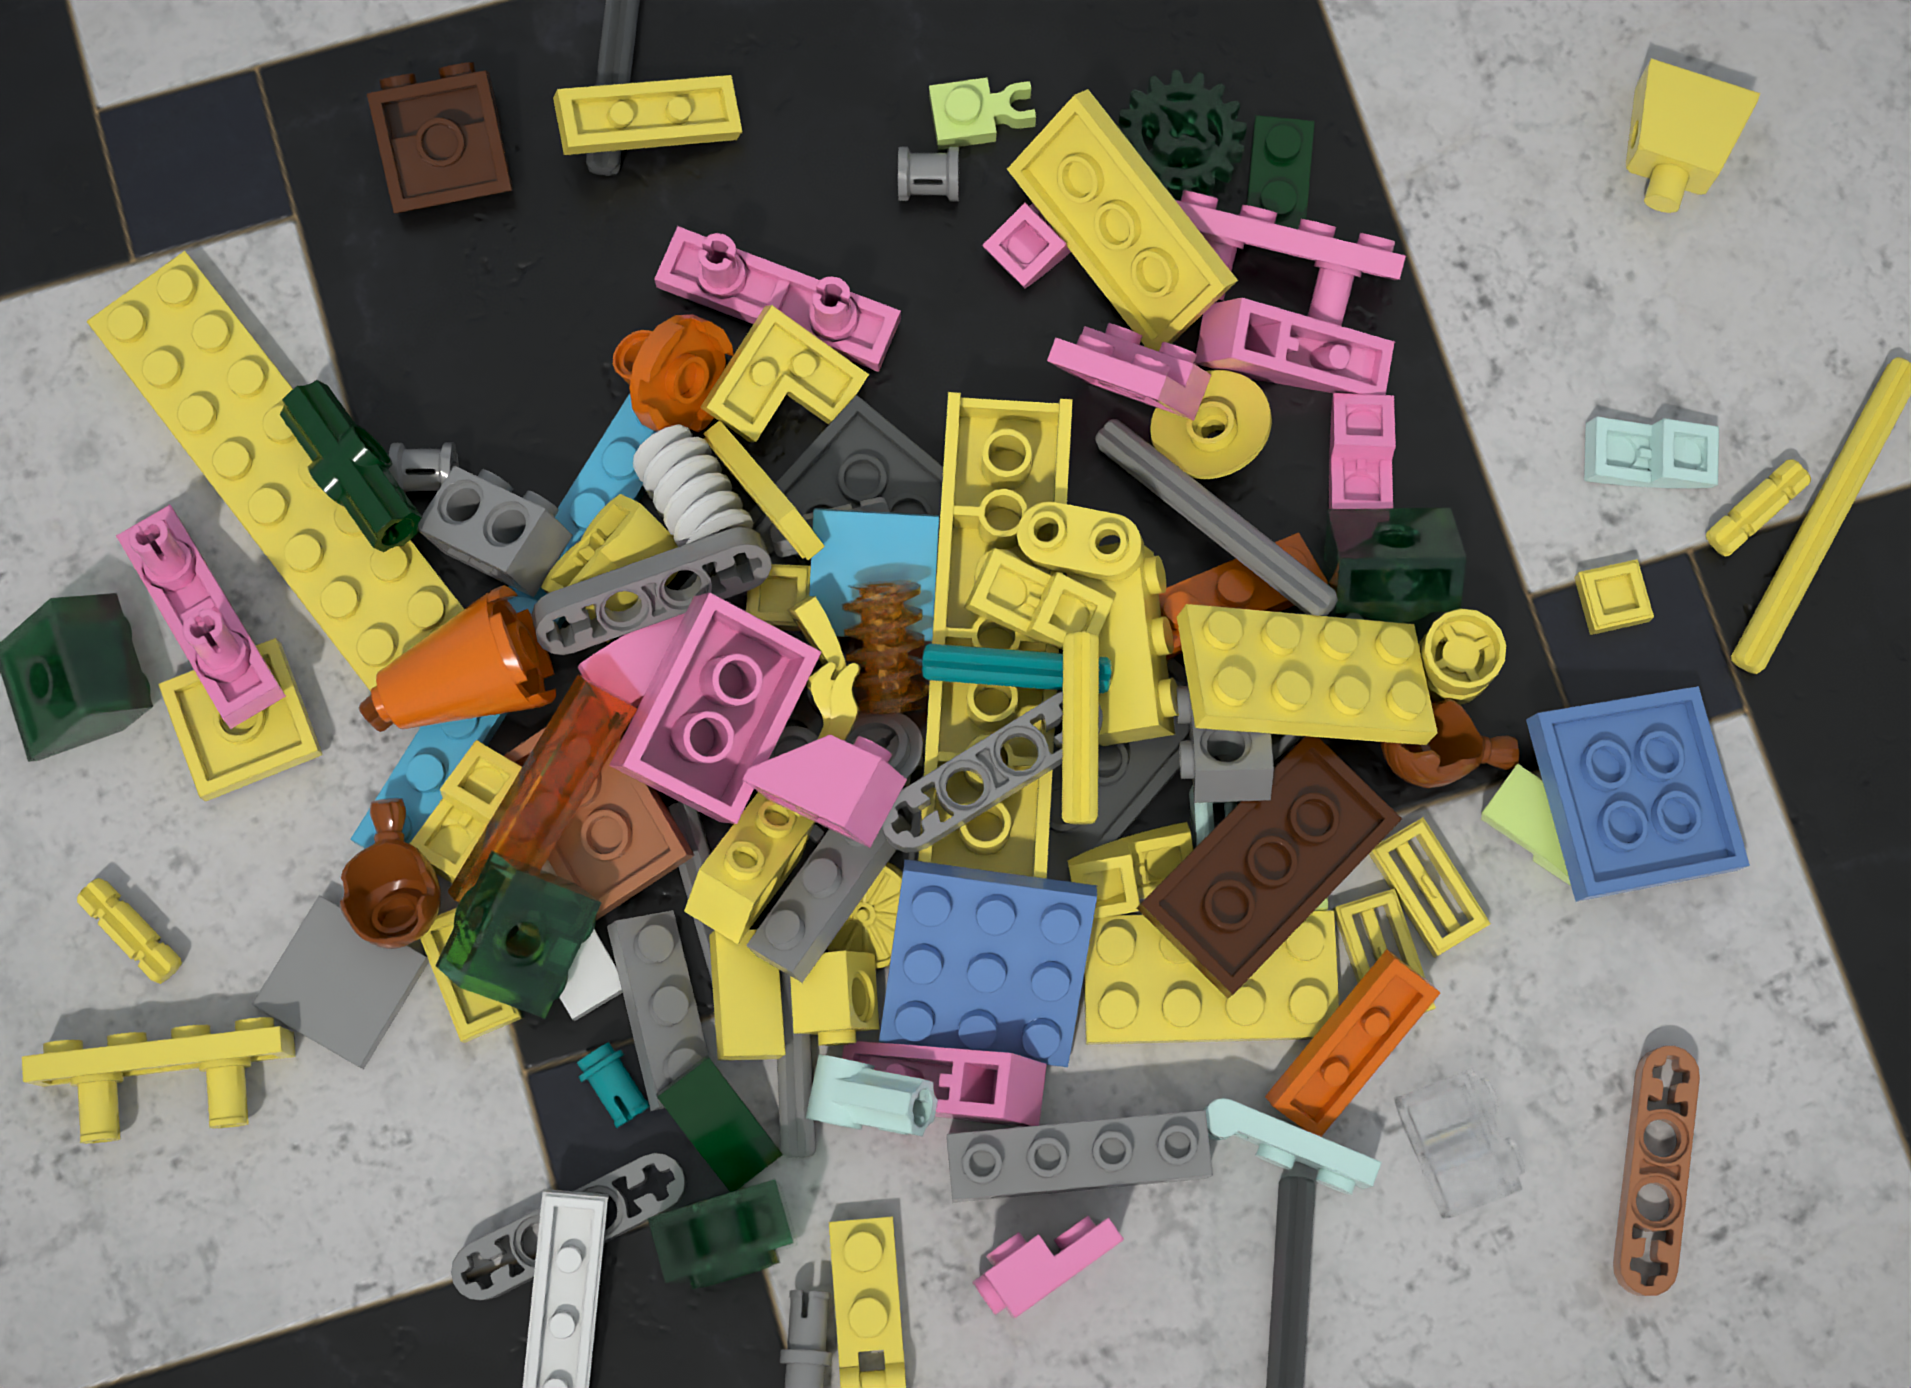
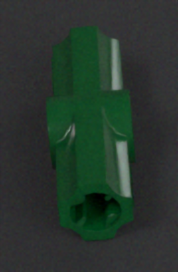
M315 380L304 386H296L282 399L284 406L280 416L313 461L308 466L313 480L332 500L345 507L373 548L386 552L396 546H404L419 532L418 524L422 516L388 469L393 463L388 453L370 433L355 424L328 385Z

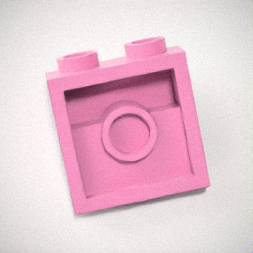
M1108 323L1105 333L1084 326L1077 344L1055 338L1047 359L1053 365L1088 384L1194 421L1211 374L1194 364L1197 354L1167 342H1162L1159 352L1141 346L1139 344L1142 335Z
M1089 1215L1054 1239L1061 1250L1055 1255L1052 1254L1039 1234L1029 1242H1026L1021 1233L1018 1232L986 1256L993 1267L972 1283L994 1315L1006 1308L1010 1316L1016 1318L1124 1239L1109 1218L1095 1225Z

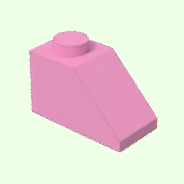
M833 735L825 736L748 768L742 779L768 800L869 848L872 846L907 781L904 776L888 763L892 754L885 748L861 736H858L852 745Z

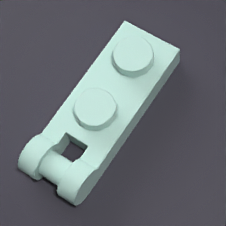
M1217 1099L1203 1109L1206 1110L1208 1137L1211 1140L1221 1141L1234 1135L1258 1145L1256 1156L1260 1159L1288 1170H1292L1295 1161L1319 1170L1316 1177L1317 1182L1352 1195L1355 1186L1365 1189L1374 1185L1382 1163L1381 1161L1230 1099Z

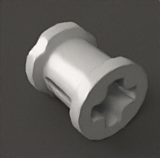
M899 147V201H908L911 195H947L949 201H959V147H949L947 153H911L908 147Z
M444 442L441 449H406L403 443H392L390 446L389 457L393 464L388 470L405 493L408 491H438L454 466L459 467L458 453L454 442ZM413 469H435V471L415 472Z

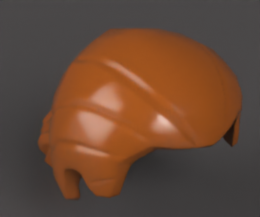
M1450 698L1435 703L1431 702L1438 733L1427 745L1380 742L1384 758L1393 772L1404 781L1422 788L1448 785L1466 776L1481 763H1488L1505 770L1513 769L1519 764V747L1516 738L1511 736L1488 738L1481 735L1463 707Z
M387 798L371 802L370 816L376 830L374 835L375 843L359 852L344 867L341 874L344 897L340 901V908L345 919L359 937L377 947L396 949L417 941L429 931L437 918L441 906V888L437 874L429 860L418 848L404 842L405 834L402 830L405 823L406 807L403 798Z

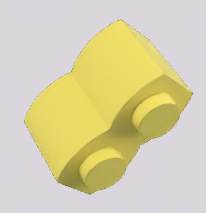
M619 494L596 515L584 532L581 541L571 547L556 562L546 576L541 588L548 594L677 548L678 546L674 536L641 503ZM678 571L669 576L665 586L675 578ZM627 591L618 592L606 601L605 607L611 611H625L637 602L638 595ZM593 604L586 606L585 608L588 610L590 620L597 618Z

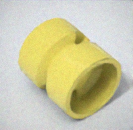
M1458 609L1445 613L1433 622L1419 642L1427 686L1431 694L1430 700L1439 702L1450 698L1460 705L1469 703L1480 695L1498 675L1505 662L1506 643L1501 629L1490 617L1477 610Z

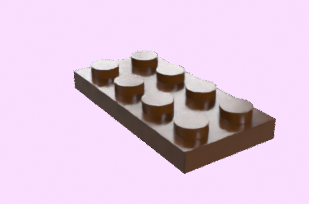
M1305 736L1274 768L1271 800L1241 801L1136 909L1228 999L1238 991L1389 834L1402 818L1319 737Z

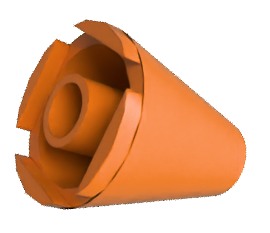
M505 585L490 590L381 669L376 675L377 686L371 689V696L375 709L382 720L385 722L392 721L400 729H409L539 708L552 703L556 698V689L545 691L544 678L554 675L552 662L548 651L544 650L537 641L532 615L529 610L526 609L516 613L509 603V599L518 596L516 592Z

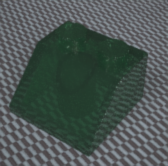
M117 593L50 598L0 642V673L28 762L40 761L121 732L153 707L150 698V684L148 678L141 670L132 642L131 625L123 614Z

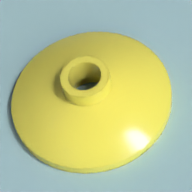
M1226 370L1206 371L1211 374L1194 421L1159 408L1154 410L1150 429L1154 448L1192 478L1214 479L1232 474L1249 464L1261 452L1268 440L1272 425V415L1268 400L1261 388L1242 374ZM1213 431H1223L1220 435L1216 437L1207 438V436Z

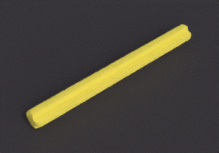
M1896 357L1891 363L1887 364L1731 655L1732 662L1739 668L1752 674H1758L1766 668L1911 396V363L1908 360Z

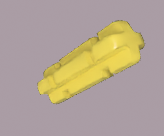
M1786 460L1769 476V479L1766 478L1727 513L1728 516H1723L1707 531L1706 539L1708 543L1720 555L1730 556L1748 540V537L1756 533L1785 507L1789 500L1794 499L1810 484V474L1796 460Z
M101 878L94 879L77 895V903L90 917L100 919L98 925L130 959L140 961L138 967L151 981L161 984L168 980L180 968L182 964L181 958L168 944L159 943L161 937L128 903H125L123 900L119 901L121 895L107 881Z

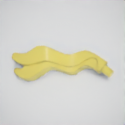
M829 662L819 669L811 683V692L821 712L824 724L818 739L833 735L846 741L858 718L859 707L854 698L853 685L861 668L858 664L851 663L839 673L835 680H832L837 665L834 662Z

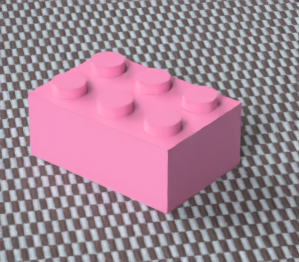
M712 593L694 596L609 766L719 822L737 824L754 790L753 787L742 779L748 768L769 760L821 655V651Z

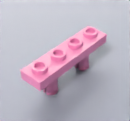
M1183 190L1181 201L1175 200L1230 271H1232L1237 248L1243 249L1244 244L1315 261L1314 266L1319 268L1308 317L1342 326L1354 278L1361 277L1362 272L1392 280H1400L1406 256L1393 253L1395 244L1393 240L1360 233L1357 244L1335 239L1336 227L1301 219L1299 228L1293 229L1275 224L1276 212L1242 205L1240 215L1216 210L1218 198ZM1225 293L1219 298V300H1224Z
M677 226L654 278L656 287L751 324H754L765 306L773 305L849 361L879 372L901 321L900 310L850 292L849 286L840 278L830 276L818 280L736 249L733 240L725 234L715 233L705 237Z
M171 505L116 535L211 700L230 729L286 697Z

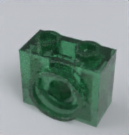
M1451 508L1328 509L1324 566L1329 586L1335 590L1338 598L1337 604L1334 607L1335 613H1359L1376 621L1404 623L1421 619L1430 612H1451L1461 609L1466 555Z
M491 850L475 885L465 893L457 906L454 916V928L435 966L459 988L546 1018L553 1001L560 997L566 987L568 971L581 944L590 937L594 930L596 913L601 902L574 882ZM521 923L517 934L506 941L509 931Z
M776 1179L648 1218L665 1283L676 1284L690 1280L692 1290L729 1281L781 1263L778 1252L799 1246L782 1185Z

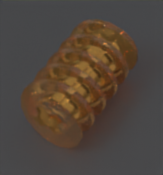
M894 580L847 586L859 590V597L842 604V611L861 615V622L844 629V636L863 641V647L846 654V661L865 666V672L857 675L853 685L854 688L867 691V697L856 702L859 707V713L891 714L921 708L920 705L913 704L912 702L927 696L929 685L910 678L922 672V657L909 654L908 652L924 645L925 635L906 627L922 620L923 610L904 603L920 595L921 585L914 581Z

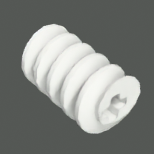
M678 424L666 427L652 434L639 446L633 457V468L639 480L643 482L648 496L653 499L659 515L663 517V521L670 534L674 536L678 547L731 528L745 527L752 529L753 521L750 514L742 510L743 504L737 493L731 491L732 485L726 475L721 474L722 468L717 458L711 456V449L706 440L700 437H692L688 427Z

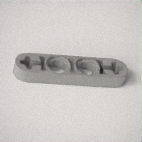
M731 528L550 592L538 600L531 614L537 641L544 650L552 654H570L684 614L694 596L712 593L721 599H726L761 585L769 576L771 570V558L761 535L751 528ZM745 552L748 562L736 566L733 556ZM710 562H713L717 575L710 577L706 566ZM689 570L698 574L696 581L686 589L677 591L665 586L669 576L677 571ZM627 591L638 595L637 602L625 611H611L605 607L606 601L618 592ZM593 604L597 618L590 620L588 610L585 607ZM565 616L570 626L559 629L553 620Z
M1063 691L1055 694L901 790L882 825L886 840L895 849L902 852L916 853L924 850L1061 765L1063 731L1054 736L1053 741L1060 750L1051 754L1044 735L1033 724L1042 720L1045 730L1048 732L1061 723L1063 716L1061 709L1063 707ZM1100 704L1098 735L1102 727V709ZM1024 737L1032 741L1038 751V758L1033 766L1023 771H1015L1003 763L1000 751L1009 739ZM960 771H971L977 774L984 785L981 797L969 805H960L954 802L946 791L949 778ZM930 788H935L940 806L952 817L945 822H940L939 814L936 810L921 821L923 833L920 836L914 838L908 830L897 834L893 830L900 822L897 811L905 806L912 813L923 810L931 805L930 798L924 792Z
M653 1153L642 1156L575 1190V1192L609 1194L615 1201L618 1210L617 1217L613 1225L605 1230L604 1243L677 1206L686 1193L687 1178L685 1170L678 1161L666 1154ZM655 1165L662 1173L672 1171L675 1180L667 1185L669 1196L660 1201L655 1194L650 1193L634 1200L642 1212L630 1218L628 1201L615 1186V1183L627 1178V1187L629 1190H633L648 1181L646 1170L650 1166ZM541 1208L467 1244L457 1253L452 1263L451 1275L453 1284L462 1295L474 1300H490L534 1279L536 1260L529 1257L526 1253L523 1241L527 1230L540 1222ZM509 1236L512 1254L518 1263L524 1267V1272L514 1276L513 1264H507L491 1274L493 1285L488 1289L485 1288L482 1282L469 1283L466 1273L474 1268L472 1257L479 1253L484 1260H493L506 1254L507 1251L499 1242Z

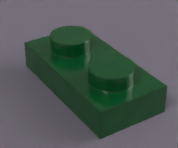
M1256 115L1253 124L1246 205L1276 212L1275 224L1298 229L1300 220L1307 217L1315 121Z

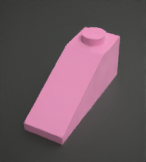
M1237 298L1214 303L1203 313L1196 351L1197 356L1194 364L1214 370L1236 372L1249 379L1328 393L1386 395L1395 342L1246 298Z
M857 1041L856 1044H848L843 1047V1059L875 1066L874 1070L934 1082L933 1090L938 1100L935 1117L1024 1127L1039 1126L1047 1066L1045 1063L1006 1052Z

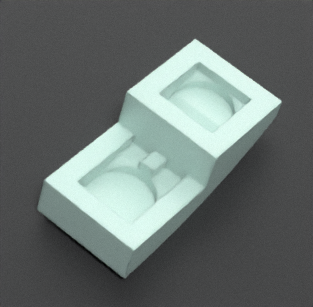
M1595 417L1586 423L1584 481L1652 488H1713L1718 485L1719 426L1666 418L1653 425L1603 417Z

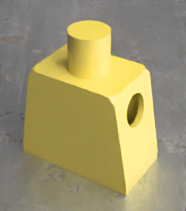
M1651 58L1637 82L1634 92L1625 164L1626 169L1630 173L1650 179L1644 198L1645 204L1656 211L1673 213L1679 210L1685 190L1698 195L1706 194L1725 165L1759 100L1760 93Z

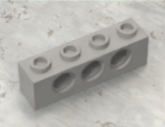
M1206 1110L947 1134L952 1203L1199 1180L1213 1176Z

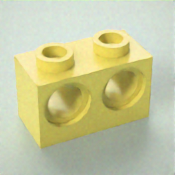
M758 792L743 811L738 823L732 825L699 868L684 912L739 944L800 861L815 822L804 816L797 817L793 811L768 800Z

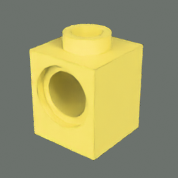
M848 950L826 952L822 954L803 983L790 976L794 1034L818 1035V1046L856 1044V1032L879 1030L875 953Z

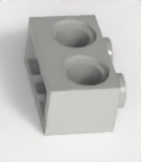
M454 466L423 513L422 519L418 524V531L444 554L534 597L573 536L555 518L559 509L547 499L532 491H527L523 498L512 493L513 487L485 469H482L478 476Z
M1188 682L1187 686H1177L1179 713L1177 724H1189L1190 740L1179 741L1181 779H1193L1194 803L1271 800L1274 771L1271 734L1195 728ZM1225 754L1231 755L1237 760L1221 762L1213 757Z

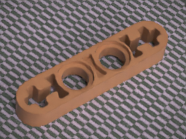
M1662 1046L1646 1053L1638 1062L1635 1071L1613 1269L1619 1285L1627 1292L1637 1296H1657L1668 1291L1675 1283L1679 1269L1700 1075L1699 1067L1694 1057L1685 1049L1677 1046ZM1667 1059L1672 1060L1671 1067L1673 1071L1682 1073V1082L1670 1086L1667 1098V1105L1680 1104V1114L1669 1109L1647 1110L1648 1100L1654 1103L1662 1100L1663 1081L1653 1078L1652 1070L1653 1068L1665 1065ZM1654 1120L1668 1123L1676 1134L1677 1143L1675 1149L1666 1157L1653 1155L1644 1143L1643 1135L1645 1128ZM1647 1184L1660 1186L1669 1198L1668 1212L1661 1220H1648L1640 1214L1637 1208L1636 1197L1638 1191ZM1633 1227L1645 1232L1666 1231L1665 1242L1651 1240L1650 1260L1659 1263L1661 1271L1659 1275L1649 1276L1646 1286L1641 1284V1274L1630 1270L1631 1259L1643 1256L1646 1238H1632Z

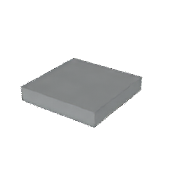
M319 895L252 1005L359 1068L364 1069L429 963V960L426 956L408 946L385 949L365 941L351 928L342 914L341 908Z

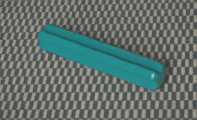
M928 644L923 651L922 674L927 680L1063 690V654ZM1100 656L1099 693H1105L1110 688L1112 664L1110 659Z

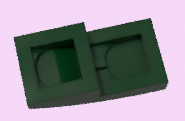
M708 1055L656 1094L659 1101L731 1194L783 1155Z

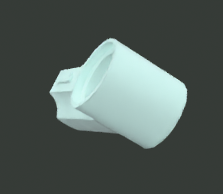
M818 1055L805 1118L859 1130L862 1129V1125L888 1132L923 1136L928 1125L934 1122L938 1100L934 1094V1082L877 1071L874 1070L875 1066L866 1063Z

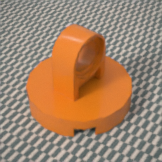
M675 315L659 324L653 331L639 330L626 336L616 347L613 354V366L615 371L630 385L632 409L642 425L658 432L666 427L680 424L695 432H700L707 428L714 419L713 416L700 407L725 369V354L733 356V347L724 329L695 315Z

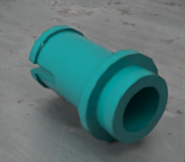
M610 1042L577 1062L583 1072L578 1078L582 1083L586 1080L589 1081L612 1117L613 1124L616 1128H619L635 1118L637 1114L647 1110L650 1105L621 1062L620 1058L624 1056L623 1051L620 1049L615 1052Z

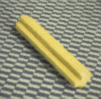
M1089 632L1068 633L1063 640L1062 819L1069 824L1081 825L1095 823L1098 817L1099 638L1097 634Z

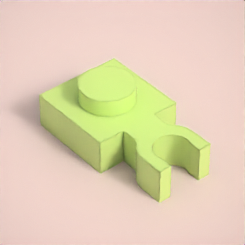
M988 77L929 86V98L938 150L996 142L997 132L995 125L1006 124L1015 129L1035 127V109L1020 112L1011 107V103L1016 100L1031 99L1030 81L1010 84L1002 92L990 94Z

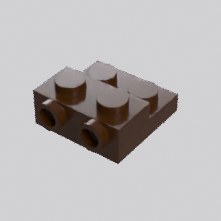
M474 62L441 67L438 69L440 79L417 83L415 73L379 80L381 91L367 93L394 214L514 191L502 140V128L490 73L486 70L476 72Z

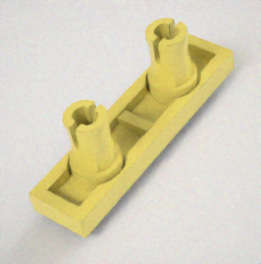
M259 1017L235 1021L234 1032L211 1034L210 1025L175 1027L171 1029V1039L147 1042V1033L144 1032L113 1034L107 1036V1046L83 1049V1040L52 1041L43 1043V1054L22 1056L23 1082L41 1087L71 1084V1086L78 1088L80 1143L83 1144L121 1140L117 1083L123 1082V1077L199 1069L201 1072H206L209 1128L220 1129L249 1125L245 1068L251 1067V1062L296 1057L294 1032L281 1026L274 1027V1018Z

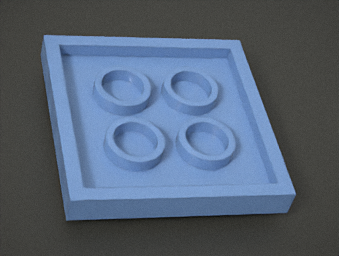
M1699 686L1540 712L1526 719L1575 902L1734 872L1750 866Z
M905 859L879 1042L1014 1053L1047 1065L1068 1068L1097 901V885Z

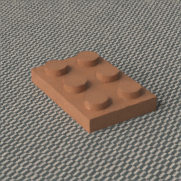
M595 695L503 755L529 772V777L515 804L584 923L595 922L695 856L657 790L609 766L624 734L615 718L609 719Z

